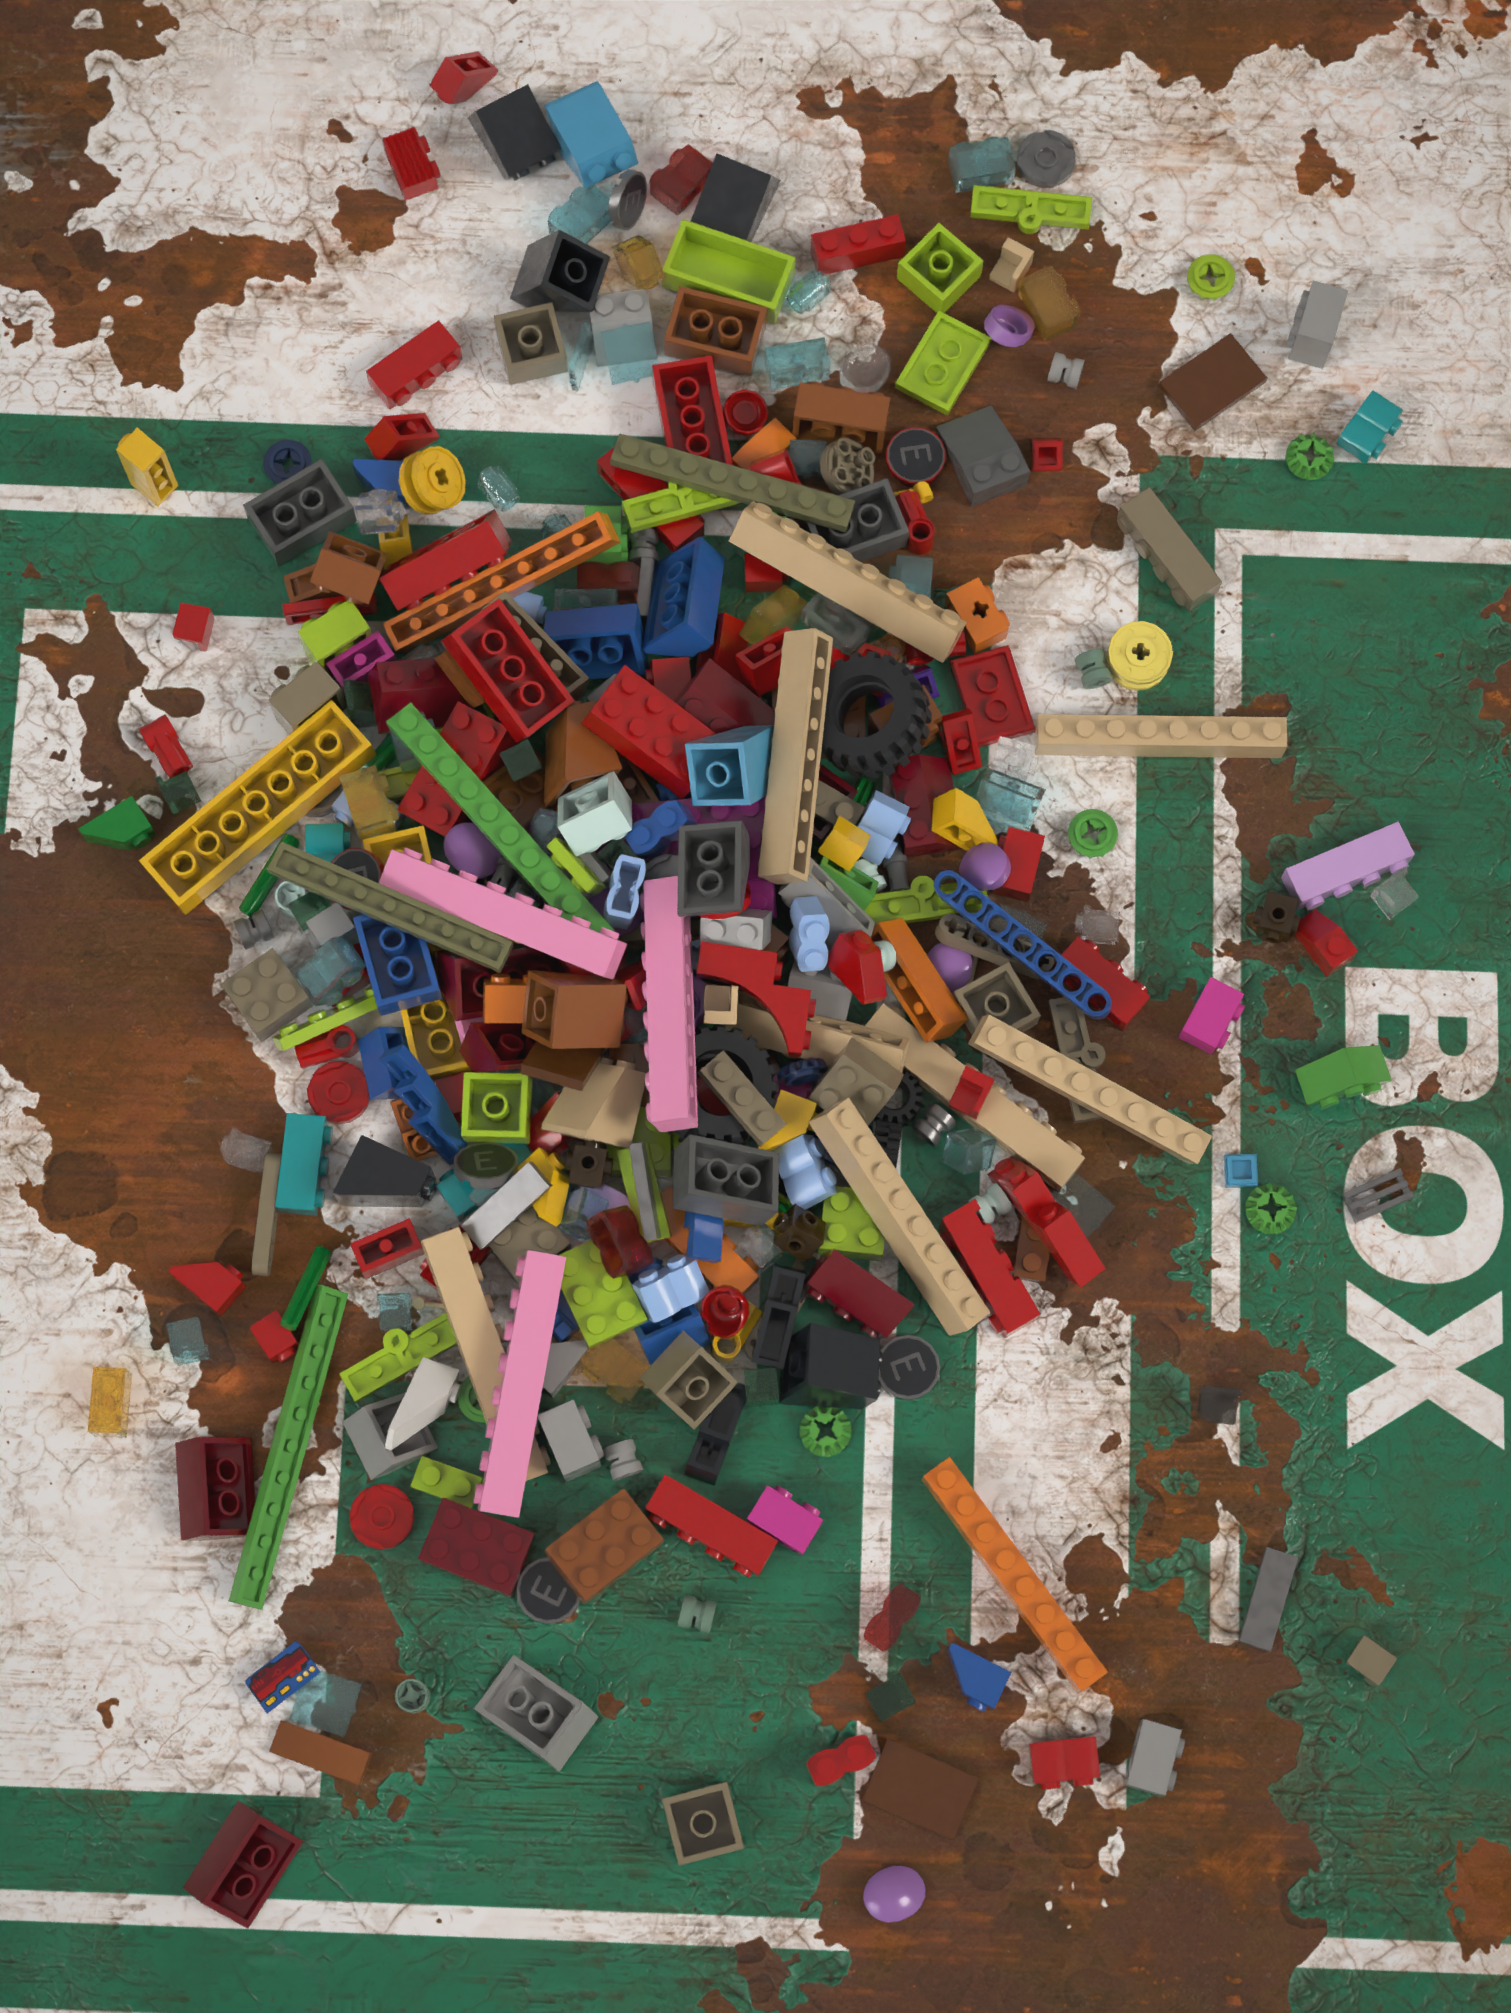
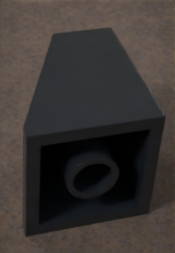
M528 84L476 110L468 117L504 180L512 176L514 181L530 174L528 167L536 163L543 167L555 161L554 154L561 150Z
M716 153L690 222L752 242L781 180Z
M558 230L528 245L510 299L527 308L552 302L555 312L593 311L611 256Z
M361 1135L333 1190V1194L339 1204L345 1207H423L426 1200L430 1202L434 1197L437 1184L435 1183L436 1177L431 1166Z
M813 1323L808 1324L791 1336L784 1367L780 1371L779 1404L864 1409L877 1401L881 1392V1383L878 1381L879 1367L882 1362L880 1339Z

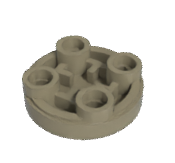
M840 438L831 442L824 448L820 459L821 473L825 483L836 495L872 484L874 481L873 463L875 455L870 448H863L859 443L849 438Z

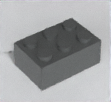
M322 459L243 504L249 522L278 567L326 540L329 531L337 533L357 521L354 507Z
M888 479L838 495L855 500L846 532L801 520L805 531L820 535L825 539L826 543L837 549L840 548L848 551L854 559L860 562L908 546L909 530Z
M691 1134L675 1149L673 1209L763 1226L778 1212V1152Z

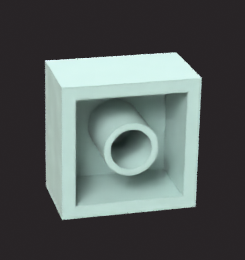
M614 771L558 797L557 827L576 857L583 853H592L602 844L612 839L619 840L632 830V800Z

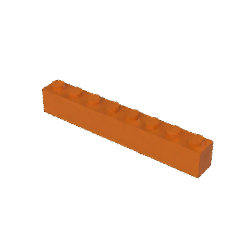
M597 511L505 559L501 563L478 573L471 579L451 587L446 592L434 596L419 606L407 610L382 624L395 651L408 653L464 624L503 592L506 591L512 598H515L621 543L608 514Z
M950 1457L925 1474L922 1482L1077 1694L1108 1673Z

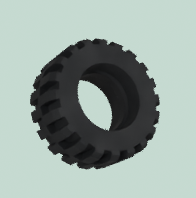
M868 651L866 657H863L858 652L850 654V660L844 661L840 658L835 661L836 667L830 670L821 752L837 769L842 772L848 771L851 776L860 778L865 773L868 778H878L879 772L882 771L886 775L895 773L894 767L899 764L905 767L911 762L908 759L912 753L918 755L923 748L920 744L921 739L926 740L928 738L930 730L926 724L932 721V712L928 708L930 702L927 694L904 663L897 662L893 656L888 654L881 657L878 652ZM871 693H886L893 697L894 708L892 715L880 731L862 738L850 737L844 733L845 716L849 708L859 698Z
M715 1024L712 1028H709L707 1025L697 1027L695 1029L696 1064L701 1061H711L724 1051L774 1109L776 1100L773 1097L778 1093V1083L773 1082V1077L777 1072L775 1065L768 1066L766 1059L770 1055L764 1048L760 1051L755 1046L758 1040L752 1035L747 1039L742 1037L743 1030L736 1027L728 1031L723 1024ZM697 1106L698 1127L667 1131L670 1135L673 1132L677 1133L680 1136L678 1139L680 1143L690 1134L739 1145L751 1137L732 1113L726 1116H717L705 1112L699 1106Z

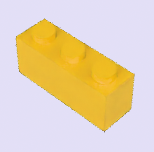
M138 428L131 434L128 433L121 438L116 451L131 485L158 507L178 487L164 449Z

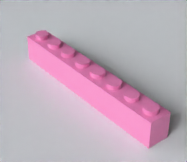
M404 847L403 853L391 850L379 884L602 977L614 979L627 943L618 940L619 933L601 927L600 932L589 928L591 922L574 915L571 921L561 917L562 910L544 904L543 909L532 905L534 899L517 892L514 898L504 894L505 887L488 881L487 886L476 883L478 876L460 870L459 874L456 875L448 871L450 865L433 858L430 864L420 860L422 857L421 853Z
M677 875L643 881L644 893H640V905L645 922L641 923V935L645 941V952H642L641 959L643 968L646 971V981L642 984L644 999L647 1001V1011L643 1014L645 1029L648 1031V1042L644 1044V1053L647 1061H649V1072L645 1074V1084L650 1092V1103L646 1104V1115L648 1121L660 1132L698 1127L691 916L679 917L677 915Z
M527 1250L524 1257H518L515 1275L521 1276L519 1288L512 1289L509 1308H514V1315L512 1321H506L503 1340L509 1341L507 1353L500 1354L497 1372L503 1373L501 1385L494 1386L491 1405L497 1406L494 1419H488L485 1438H491L489 1451H483L480 1460L479 1470L485 1471L482 1484H476L473 1503L479 1504L478 1511L519 1518L566 1257Z

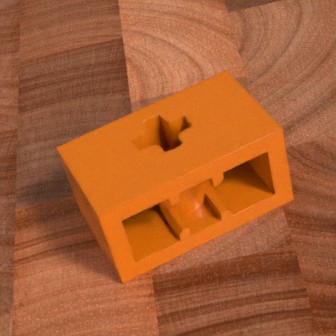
M979 577L946 593L945 599L947 609L956 612L960 619L967 622L963 631L965 640L973 654H977L1005 640L1008 627L1010 626L1003 610L998 611L993 602L995 597L991 588L987 584L983 585Z

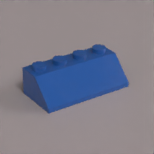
M701 536L658 561V564L655 565L642 648L647 654L691 658L701 651L708 650L713 645L725 557Z

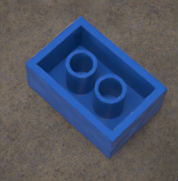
M638 603L546 612L545 633L571 658L589 679L610 678L614 674L617 675L624 665L638 675H645L648 654L642 650L645 632Z
M364 914L353 917L377 1008L381 1016L443 999L427 941Z

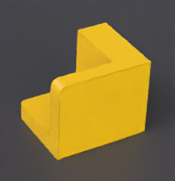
M838 816L831 832L821 844L818 852L849 872L866 849L871 835L845 818Z

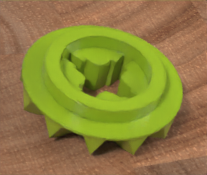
M1214 254L1203 255L1195 259L1187 273V283H1189L1192 293L1195 292L1200 295L1202 300L1210 298L1215 301L1219 297H1226L1235 282V272L1232 265L1225 258ZM1208 269L1213 277H1218L1215 279L1213 287L1208 280H1203L1206 278Z

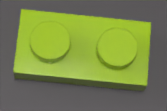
M555 837L546 846L553 853L550 857L551 860L561 870L567 869L573 876L571 879L572 884L580 892L598 895L606 887L582 858L575 856L566 840Z
M421 1456L410 1487L441 1499L444 1497L473 1509L476 1484H482L483 1477Z

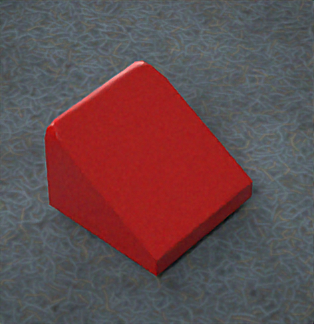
M1031 438L1032 471H1063V440L1061 438Z

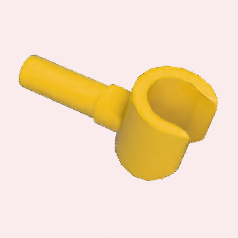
M924 481L908 489L909 491H916L921 504L933 499L931 488ZM898 491V492H893V493H894V496L896 497L899 493L904 492V491Z

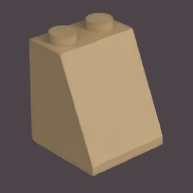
M602 1058L582 1091L568 1087L563 1088L543 1121L541 1129L582 1140L629 1149L630 1144H632L645 1087L646 1073L636 1071V1064L617 1060L616 1066H614L613 1060Z

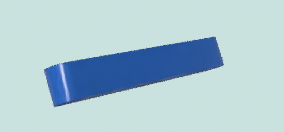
M945 870L936 876L934 888L938 897L1087 1016L1099 1020L1109 1015L1112 1002L1106 990L958 873ZM947 879H953L958 883L956 891L951 894H945L941 891V885ZM975 898L982 902V908L977 913H969L965 910V905L970 899ZM995 918H1002L1007 922V926L1004 931L995 933L989 929L991 921ZM1021 937L1030 939L1032 942L1031 948L1027 952L1016 951L1014 943L1017 939ZM1044 957L1054 958L1057 962L1055 969L1050 972L1042 971L1039 968L1040 960ZM1071 976L1081 980L1080 988L1074 992H1069L1063 987L1065 979ZM1101 996L1106 1000V1006L1102 1011L1096 1012L1088 1007V1002L1092 997Z

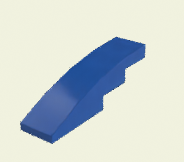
M404 1044L385 1050L379 1060L399 1081L393 1091L414 1112L408 1122L448 1165L454 1164L455 1155L468 1145L461 1137L460 1126L443 1095L424 1067Z
M685 1211L684 1228L689 1229L686 1257L711 1263L720 1262L723 1218Z

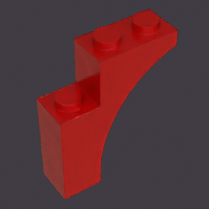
M701 941L696 977L738 986V989L757 1000L777 1023L785 1040L789 1056L801 1057L803 1049L809 1050L812 1031L806 1030L807 1018H814L816 999H810L811 990L773 984L774 980L780 981L783 962L777 961L778 953Z
M1011 1156L999 1161L995 1165L994 1170L987 1174L991 1182L1001 1187L1009 1201L1030 1224L1068 1280L1081 1288L1106 1269L1071 1212L1055 1201L1037 1171Z

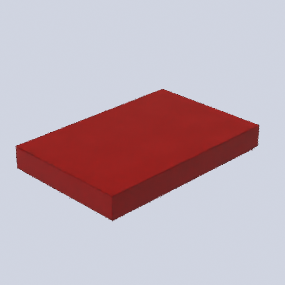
M1009 645L950 661L949 665L963 709L969 708L973 714L979 748L1035 733V725Z

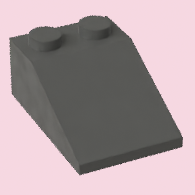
M991 405L936 426L939 438L943 442L946 453L971 507L1027 486L1030 474L1029 468L1017 443Z
M742 820L679 826L677 915L679 917L742 912L750 868V835Z

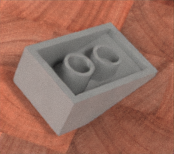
M515 1655L511 1657L474 1708L478 1713L558 1771L562 1769L598 1719V1716L586 1704Z

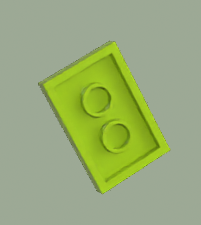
M938 311L896 381L895 388L948 416L989 347L991 337Z
M607 1233L558 1255L566 1257L561 1290L589 1349L648 1322Z

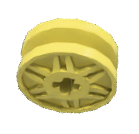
M1145 621L1130 622L1120 627L1112 636L1106 653V666L1110 669L1113 680L1123 688L1134 691L1148 690L1159 684L1167 674L1173 656L1171 641L1162 629L1155 624ZM1135 652H1140L1143 660H1138Z

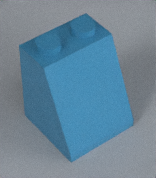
M598 81L544 105L552 133L561 149L559 154L584 188L639 164L632 139Z
M774 725L743 726L685 743L692 805H751L767 795Z

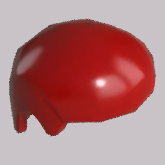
M746 389L732 393L725 401L723 407L725 425L733 433L741 436L754 435L764 427L769 415L765 400L756 391Z
M720 1285L713 1287L703 1298L700 1316L706 1321L708 1332L711 1335L725 1339L735 1336L746 1325L750 1314L749 1304L739 1289L730 1285Z

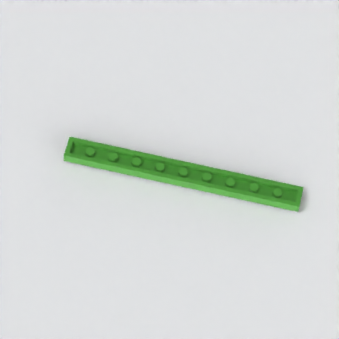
M409 703L386 721L389 729L545 904L562 910L561 917L570 921L574 915L591 922L589 928L600 932L601 927L615 932L412 703Z
M324 1285L316 1286L311 1299L229 1597V1602L254 1609H263L348 1298L347 1293Z

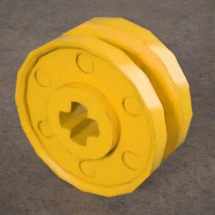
M428 447L422 451L410 454L404 459L399 470L400 489L406 502L415 511L424 515L437 514L442 510L453 508L460 503L465 493L466 481L463 468L458 459L443 447Z

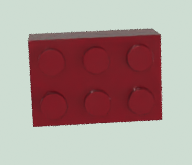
M443 1497L418 1560L512 1598L536 1536L530 1531Z

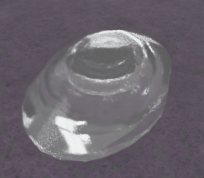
M866 343L855 347L847 354L841 364L839 371L841 386L850 387L854 391L862 393L879 391L887 381L891 371V361L888 353L876 344Z

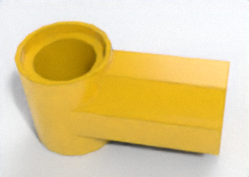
M748 1302L750 1314L746 1325L735 1336L725 1339L714 1336L711 1354L717 1362L726 1364L733 1362L737 1358L741 1348L762 1315V1311L752 1303ZM727 1339L733 1343L735 1350L730 1354H724L719 1351L717 1343Z

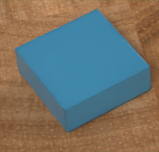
M1225 1154L1223 1156L1225 1188L1258 1186L1257 1154Z

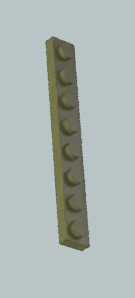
M619 433L610 460V465L748 505L752 501L762 503L770 507L772 512L842 532L847 531L855 505V500L621 433Z
M280 842L267 868L269 874L499 973L514 946L513 941L284 842Z

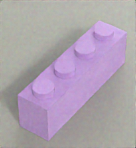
M1398 821L1286 868L1281 878L1290 897L1298 898L1296 909L1299 910L1306 907L1307 910H1311L1322 905L1327 897L1335 895L1336 898H1340L1353 891V886L1361 883L1364 886H1369L1381 879L1380 875L1391 871L1392 875L1404 871L1409 867L1408 863L1415 854Z

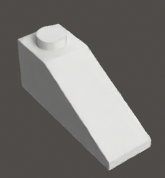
M425 1357L422 1358L388 1428L385 1449H394L443 1415L449 1402H456L461 1390V1384L457 1383L458 1369Z

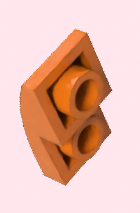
M774 418L731 458L732 464L736 467L750 470L749 466L752 461L785 448L787 450L794 444L797 438Z
M401 1098L390 1101L409 1157L421 1161L438 1155L408 1122L414 1112Z

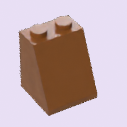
M575 701L565 708L561 716L554 721V725L546 734L544 803L546 807L557 805L558 797L612 771L617 775L622 769L615 749L581 724L596 703L595 701L587 703Z
M528 970L521 1033L551 1049L619 1048L621 1037L624 1033L623 1015L624 1006L628 999L627 984L602 976Z

